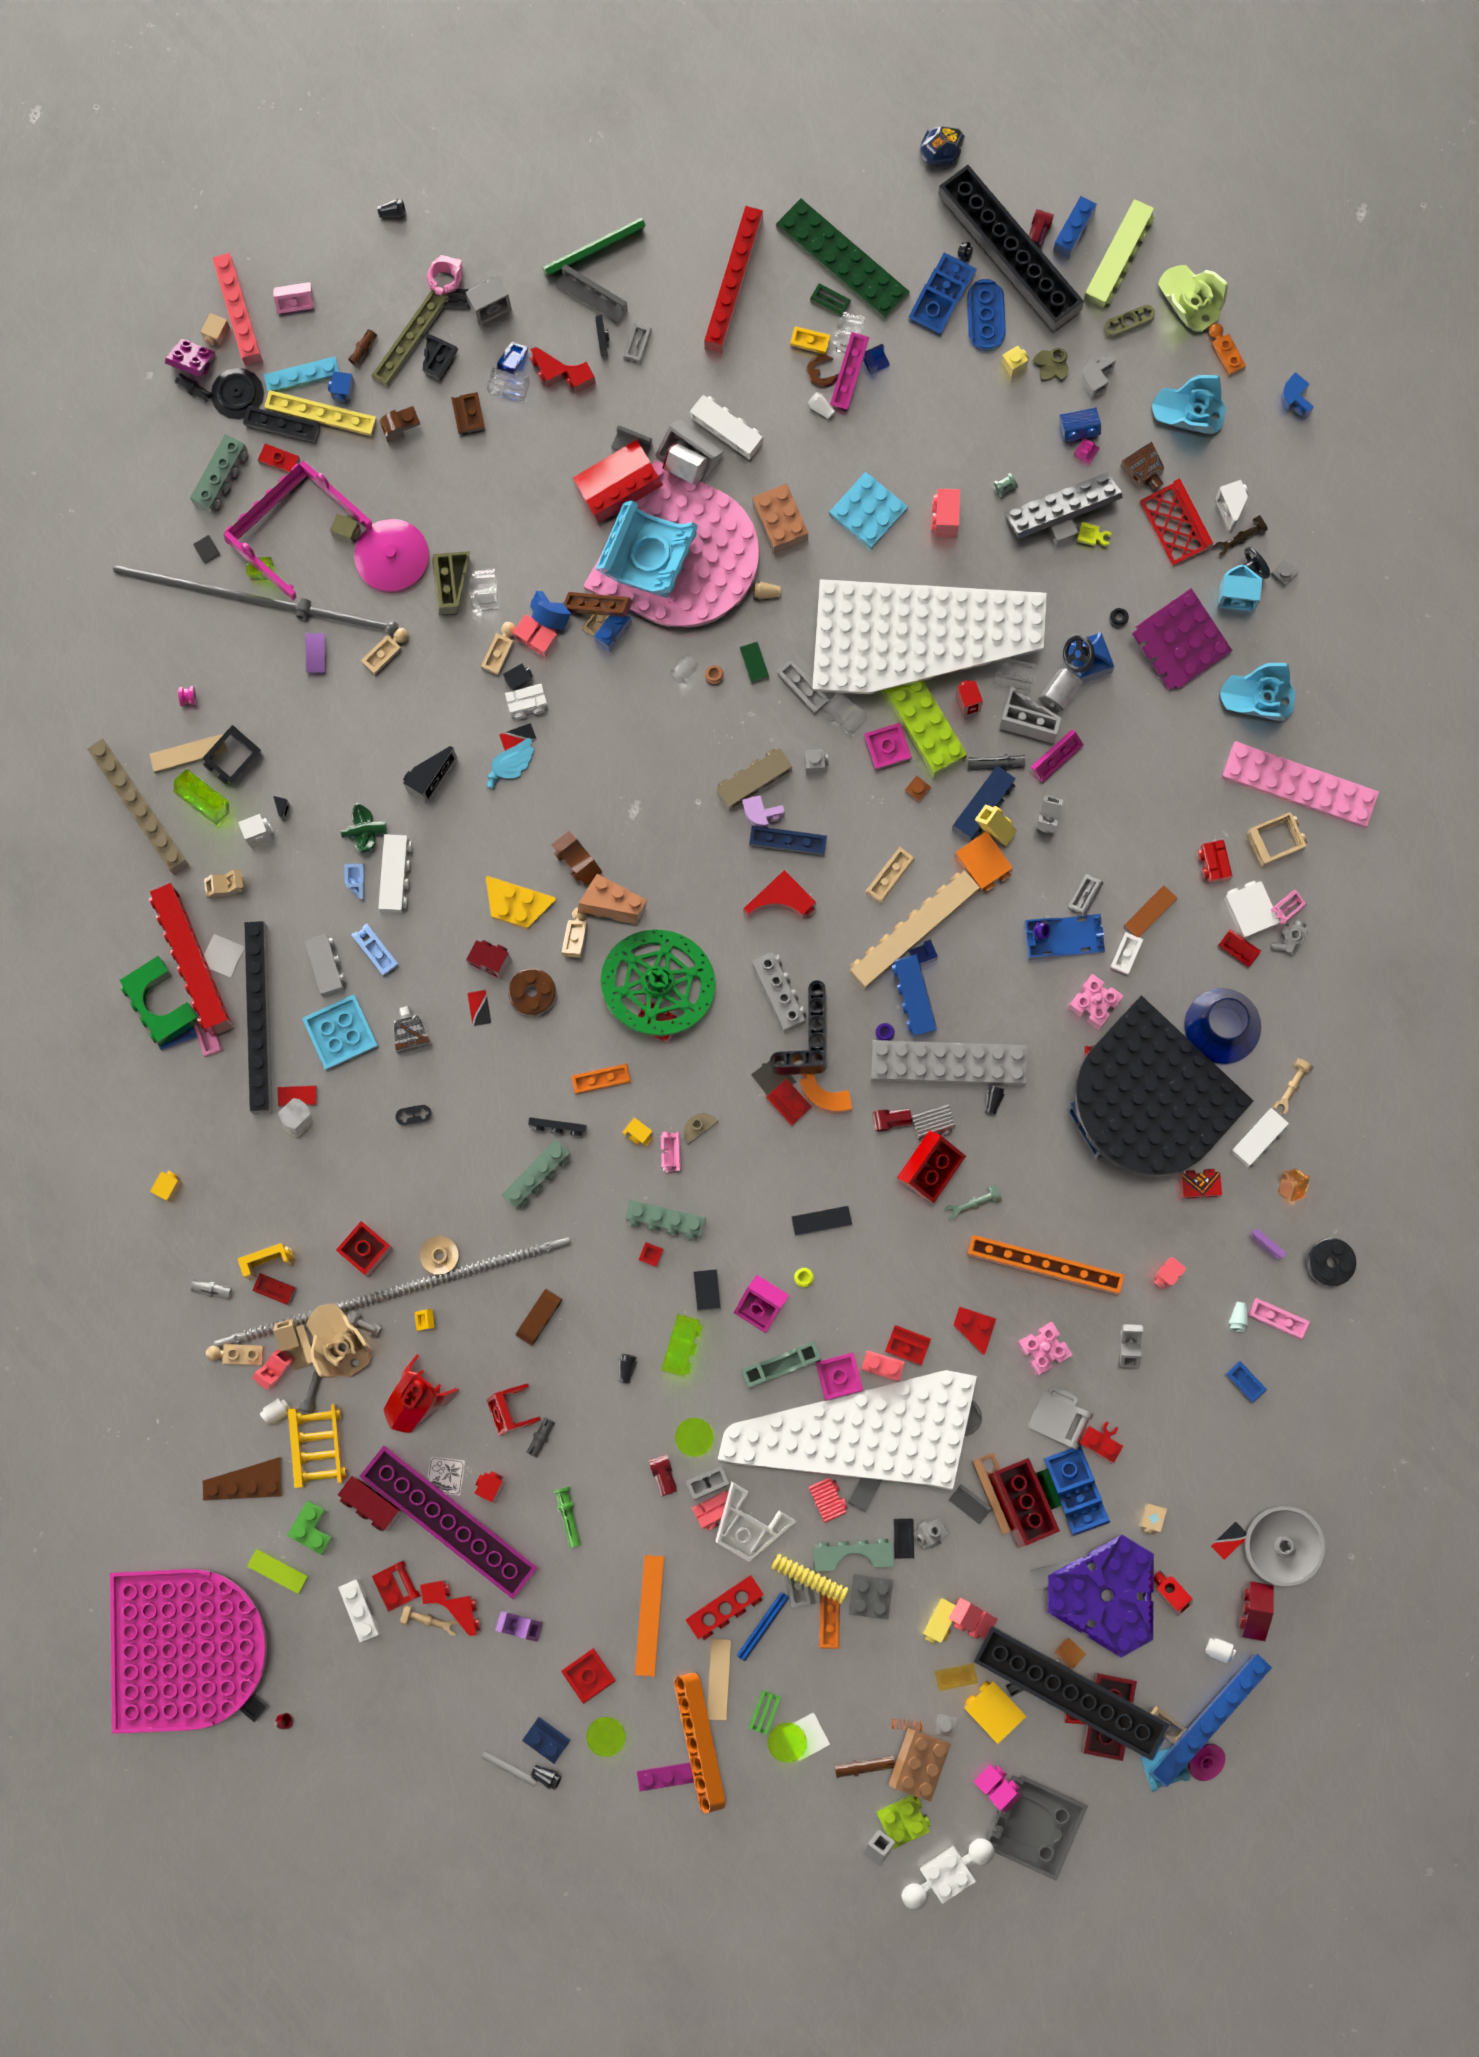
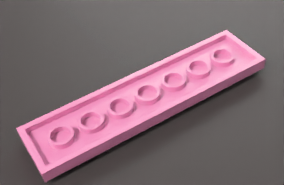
M1237 741L1233 744L1222 778L1364 828L1368 825L1379 791Z

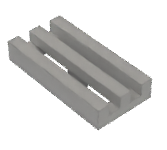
M634 323L623 359H629L632 362L636 361L641 364L652 328ZM640 329L633 353L629 355L636 331ZM647 331L639 356L636 357L643 333Z
M1085 875L1068 908L1086 916L1104 883L1099 879ZM1081 895H1082V899L1080 900L1078 906H1076L1077 902L1079 901V899H1080V897H1081Z

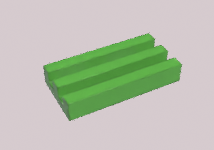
M762 1690L749 1729L767 1735L781 1697ZM764 1696H768L758 1727H756L754 1724ZM773 1698L776 1701L764 1730L762 1725Z

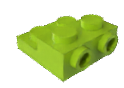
M911 1794L876 1812L887 1835L895 1841L894 1849L929 1833L928 1827L932 1826L927 1815L922 1816L919 1810L922 1808L919 1798H914Z

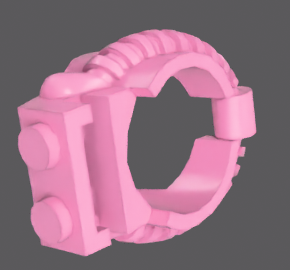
M441 255L432 263L427 273V283L435 291V294L443 296L444 293L454 292L462 282V261ZM438 273L452 274L454 281L445 285L444 288L437 287V282L434 278L438 276Z

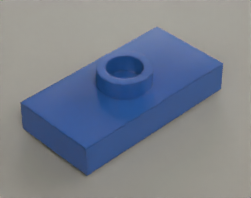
M1241 1361L1225 1374L1251 1403H1254L1267 1391L1263 1384Z

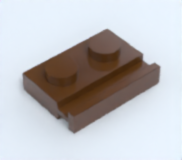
M478 392L460 395L456 398L451 397L459 434L485 429Z

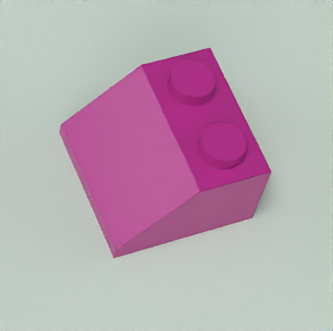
M756 1275L733 1313L767 1333L790 1295Z

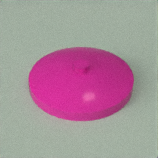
M387 519L376 522L369 530L366 529L361 534L355 546L354 560L360 577L370 587L381 592L398 593L412 588L423 578L429 565V548L424 536L415 526L406 521Z

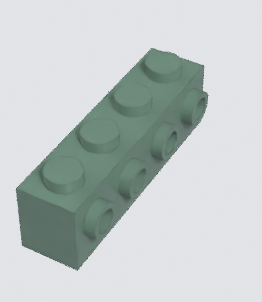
M226 434L224 435L190 497L194 505L211 513L219 508L221 497L229 490L231 479L236 477L241 461H244L248 455L247 447L244 443Z
M555 1140L501 1195L516 1210L519 1208L523 1209L529 1203L528 1199L533 1194H538L543 1188L542 1185L547 1180L553 1179L557 1174L556 1171L560 1167L563 1168L570 1161V1152Z
M634 1200L629 1201L625 1218L626 1221H629V1225L640 1227L642 1224L648 1226L650 1230L659 1231V1229L667 1230V1234L678 1236V1233L686 1235L685 1238L692 1240L702 1239L706 1217Z

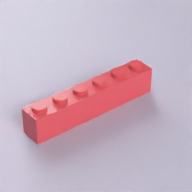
M230 253L213 257L216 273L244 365L248 366L262 362L263 359Z

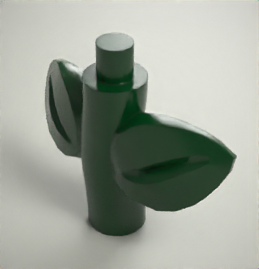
M356 803L352 810V822L354 825L348 826L346 830H341V837L355 839V847L360 853L370 852L376 845L374 835L387 834L386 821L372 822L373 815L371 811L362 804Z

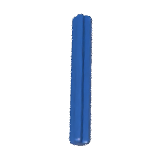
M781 1592L737 1654L738 1658L746 1661L789 1600L785 1593Z

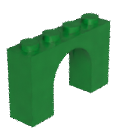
M157 956L119 981L122 984L120 989L126 997L129 996L132 1000L130 1002L131 1007L135 1012L139 1011L142 1017L139 1018L145 1028L149 1027L151 1030L149 1036L153 1042H158L161 1046H164L198 1024L199 1017L188 1002L165 1015H155L149 1012L147 1007L149 992L156 985L172 976L163 960Z

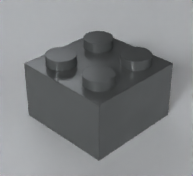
M854 1574L849 1614L888 1620L893 1580Z

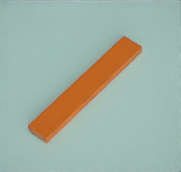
M644 1555L635 1675L655 1677L664 1568L663 1556Z

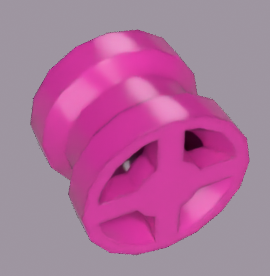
M190 686L188 689L178 688L180 706H185L186 704L196 705L197 699L194 686Z

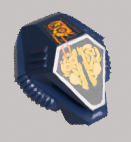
M943 126L927 130L920 144L921 158L927 164L938 166L951 165L960 156V147L963 145L965 138L964 134L959 128Z

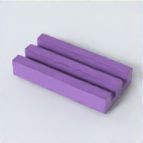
M1256 1228L1250 1234L1252 1239L1277 1260H1281L1287 1254L1259 1229Z

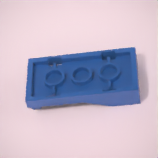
M1101 914L1031 919L1024 922L1028 960L1105 953ZM1078 919H1086V921L1077 922ZM1038 922L1048 923L1051 930L1050 936L1042 941H1039L1033 933V929ZM1090 948V951L1081 952V949Z

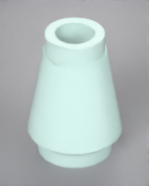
M1236 1303L1229 1322L1231 1331L1246 1332V1328H1248L1247 1304Z

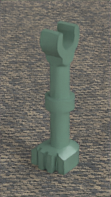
M996 1184L988 1187L989 1194L979 1198H971V1201L958 1206H946L945 1211L949 1209L954 1211V1215L948 1217L949 1220H954L958 1214L972 1208L977 1209L980 1205L992 1200L995 1203L1002 1201Z

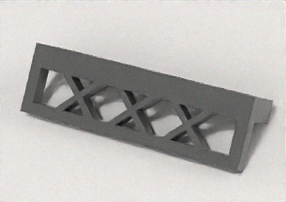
M565 264L562 268L563 275L557 282L556 288L618 325L628 311L627 302Z

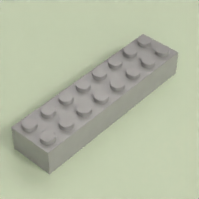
M872 1040L871 1082L1025 1087L1027 1045Z

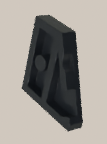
M427 333L425 337L427 340L426 348H424L425 360L423 361L422 370L425 374L440 380L456 355L458 348Z

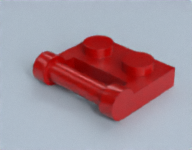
M404 1560L372 1576L388 1612L420 1597L405 1569L406 1564ZM397 1570L409 1594L406 1597L403 1596L393 1572Z

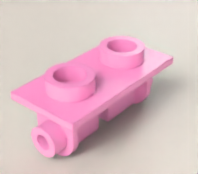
M662 1132V1136H660L661 1150H665V1153H661V1167L666 1173L680 1171V1132Z

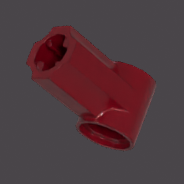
M1036 209L1029 237L1041 248L1047 230L1051 227L1054 214Z
M910 1109L878 1110L873 1112L876 1132L912 1126Z
M668 1455L650 1459V1468L653 1477L656 1478L660 1495L665 1496L677 1492Z

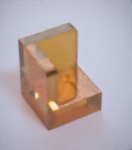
M1297 1168L1282 1173L1278 1192L1290 1201L1304 1198L1310 1177Z
M1069 1637L1054 1651L1072 1669L1086 1655Z

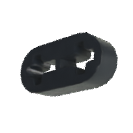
M426 1105L406 1107L397 1111L395 1119L401 1126L423 1124L431 1120L432 1111ZM422 1109L429 1112L425 1119L421 1116H415V1114L421 1113ZM404 1112L406 1115H413V1117L407 1118V1122L399 1119Z

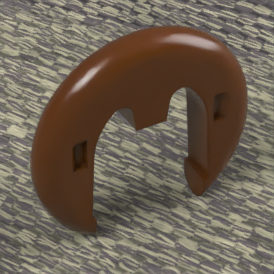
M818 355L809 361L806 373L808 379L814 385L826 387L837 380L839 374L827 378H818L817 376L821 375L820 370L814 369L818 364L832 361L834 358L828 355Z

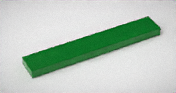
M639 218L542 267L545 274L550 275L562 269L565 264L568 266L646 226L645 222Z

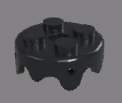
M1322 1239L1311 1247L1306 1256L1309 1275L1318 1285L1323 1287H1336L1346 1283L1356 1270L1355 1253L1351 1246L1341 1239ZM1328 1257H1334L1337 1260L1336 1267L1328 1266Z

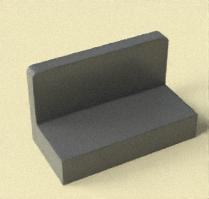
M618 425L617 435L611 448L618 451L637 439L648 458L653 442L650 437Z
M962 1484L959 1485L949 1498L952 1504L979 1525L993 1509Z

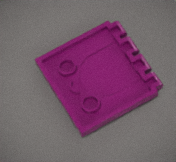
M1192 588L1135 626L1137 630L1132 633L1138 644L1145 641L1146 644L1141 649L1149 660L1154 657L1156 658L1151 664L1159 676L1164 673L1167 674L1162 680L1169 690L1173 687L1176 689L1180 688L1233 651Z

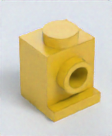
M633 1118L622 1132L625 1137L629 1134V1139L636 1145L641 1143L647 1147L653 1140V1131L636 1118Z

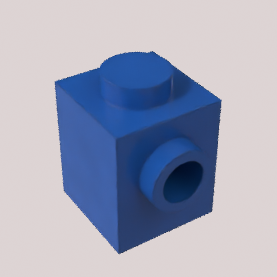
M333 371L332 381H329L328 392L331 393L332 399L337 402L351 401L354 385L353 375L351 373Z

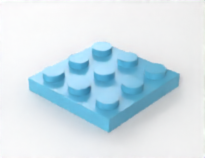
M865 472L830 510L829 515L872 549L905 513L908 506Z
M354 994L302 1018L326 1071L378 1047Z

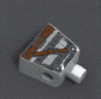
M410 1006L400 1008L401 1019L393 1021L395 1052L401 1054L432 1046V1041L419 1014L412 1016Z

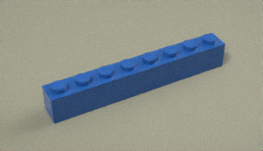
M1258 1654L1252 1655L1152 1768L1149 1774L1160 1785L1168 1787L1272 1667Z

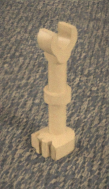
M1299 1058L1295 1063V1066L1299 1068L1294 1079L1288 1083L1289 1087L1282 1099L1273 1106V1109H1276L1278 1105H1283V1115L1287 1113L1288 1103L1294 1092L1300 1088L1299 1084L1305 1073H1311L1314 1068L1311 1064Z
M409 1606L404 1607L400 1623L408 1625L410 1619L424 1623V1626L427 1627L431 1625L447 1630L450 1635H456V1632L450 1630V1626L452 1624L459 1625L456 1620L447 1622L432 1618V1615L429 1614L425 1616L412 1612Z

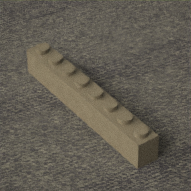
M104 739L89 747L87 750L170 872L175 875L187 867L189 863Z

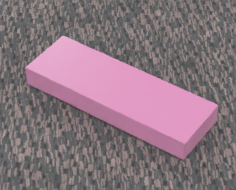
M1258 1298L1255 1299L1248 1315L1300 1340L1304 1339L1310 1325V1321Z

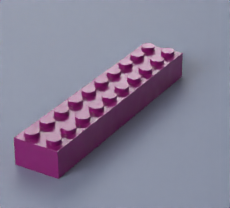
M383 1445L359 1476L510 1598L515 1599L539 1569V1567L387 1446Z

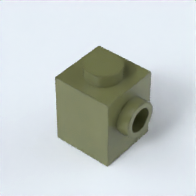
M337 513L330 532L332 536L353 544L354 540L359 538L361 529L356 518L350 515L345 517Z

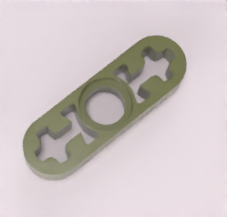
M1143 305L1111 318L1105 323L1104 333L1107 337L1115 338L1149 324L1154 319L1155 310L1150 305ZM1144 311L1150 313L1149 318L1146 315L1142 316ZM1127 317H1131L1134 319L1135 323L1133 325H1127L1125 324L1124 319ZM1110 325L1116 327L1114 332L1112 329L1109 330Z

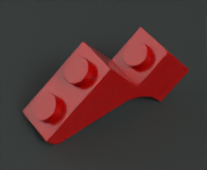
M538 347L530 349L531 356L529 359L533 367H538L540 372L537 374L541 382H545L548 387L566 379L569 388H574L575 392L578 393L596 384L595 376L587 361L579 365H565Z
M445 1580L420 1585L423 1604L436 1603L443 1605L469 1636L478 1635L481 1626L479 1619L475 1618L474 1611H477L476 1599H472V1596H465L448 1600L451 1590L450 1585L446 1584Z

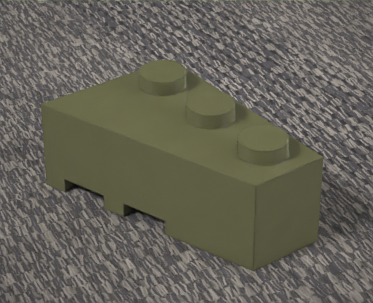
M471 551L433 554L432 566L438 615L457 613Z

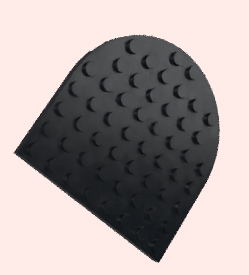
M1142 995L1085 1056L1080 1065L1074 1088L1077 1117L1092 1146L1115 1166L1132 1171L1137 1175L1150 1177L1173 1175L1192 1167L1214 1147L1254 1102L1250 1096Z

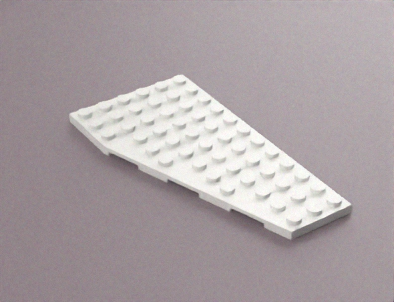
M820 579L813 691L873 694L874 692L892 687L908 685L931 679L935 676L959 670L963 671L1001 659L1043 650L1047 593Z

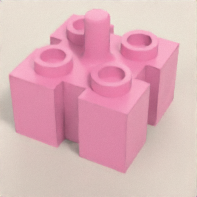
M1091 974L1081 989L1084 994L1082 995L1078 992L1068 1009L1080 1017L1082 1014H1085L1089 1017L1087 1022L1100 1030L1110 1016L1107 1012L1108 1009L1113 1012L1123 998V995L1112 987L1106 990L1102 987L1105 982Z
M1052 1321L1037 1330L1038 1336L1034 1337L1033 1334H1030L1017 1342L1025 1356L1030 1354L1033 1359L1029 1364L1037 1377L1052 1368L1051 1362L1055 1361L1058 1365L1072 1356L1066 1343L1060 1344L1057 1340L1060 1333Z

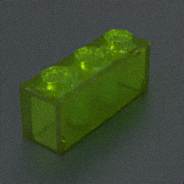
M187 768L174 779L173 792L215 825L229 814L230 802Z
M677 1314L661 1368L662 1372L683 1378L685 1374L690 1373L692 1363H689L690 1356L695 1355L698 1345L694 1344L696 1336L700 1337L703 1328L700 1325V1320Z

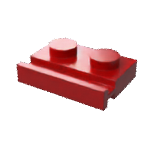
M787 1078L765 1097L791 1126L812 1108Z
M895 1325L885 1352L921 1366L931 1338Z

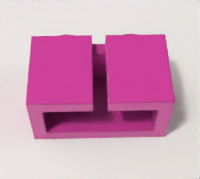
M989 1765L974 1783L985 1795L989 1794V1799L1000 1811L1007 1813L1023 1795L1019 1792L1020 1787L1013 1780L1009 1781L1005 1777L1007 1773L1000 1766Z

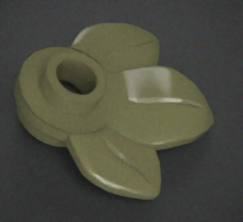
M1062 348L1040 351L1033 359L1034 363L1041 365L1040 377L1042 380H1049L1055 375L1060 379H1064L1068 374L1069 367L1066 363L1068 356ZM1059 355L1061 359L1056 360L1055 356Z

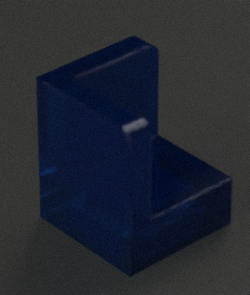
M883 344L865 351L863 361L870 375L890 366L884 353L885 347Z
M931 939L923 942L922 946L909 951L910 956L918 954L921 967L938 959Z

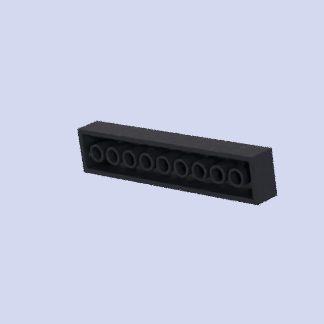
M968 164L939 185L938 195L1053 332L1083 309L1084 300Z
M991 1627L973 1661L1149 1760L1155 1759L1172 1725L997 1627Z

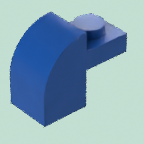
M1296 372L1286 382L1281 394V402L1286 411L1294 407L1297 414L1307 418L1314 408L1311 403L1302 397L1307 391L1309 383Z
M536 591L531 600L530 607L533 610L531 617L537 623L552 629H565L571 613L563 603L550 602L543 591Z

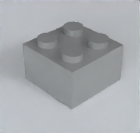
M499 276L495 278L490 277L483 284L472 286L465 292L469 308L479 325L512 309L509 294Z

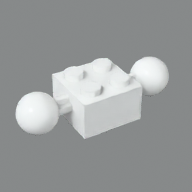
M977 1839L971 1843L969 1853L963 1857L956 1847L952 1845L922 1865L920 1870L927 1881L922 1885L913 1883L904 1888L902 1892L904 1905L911 1910H918L926 1904L928 1895L932 1892H935L942 1904L976 1882V1878L969 1867L974 1864L986 1865L993 1859V1845L986 1839Z

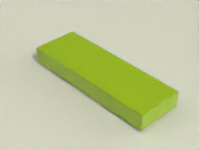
M259 1549L255 1550L247 1565L252 1570L297 1594H300L309 1577Z

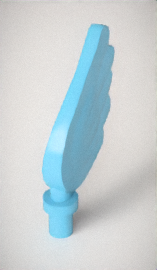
M530 738L500 753L493 759L491 764L492 771L487 777L489 778L487 788L494 789L498 778H518L521 775V771L528 768V763L531 761V755L534 752L533 747H531L532 740Z

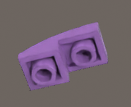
M305 633L306 672H325L324 633Z

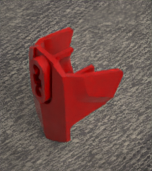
M418 1354L415 1355L403 1370L400 1381L383 1409L390 1428L396 1431L411 1433L419 1423L440 1407L447 1405L459 1392V1389L454 1388L440 1393V1384L433 1388L432 1385L421 1377L424 1373L423 1369L418 1373L411 1372L412 1365L419 1357Z

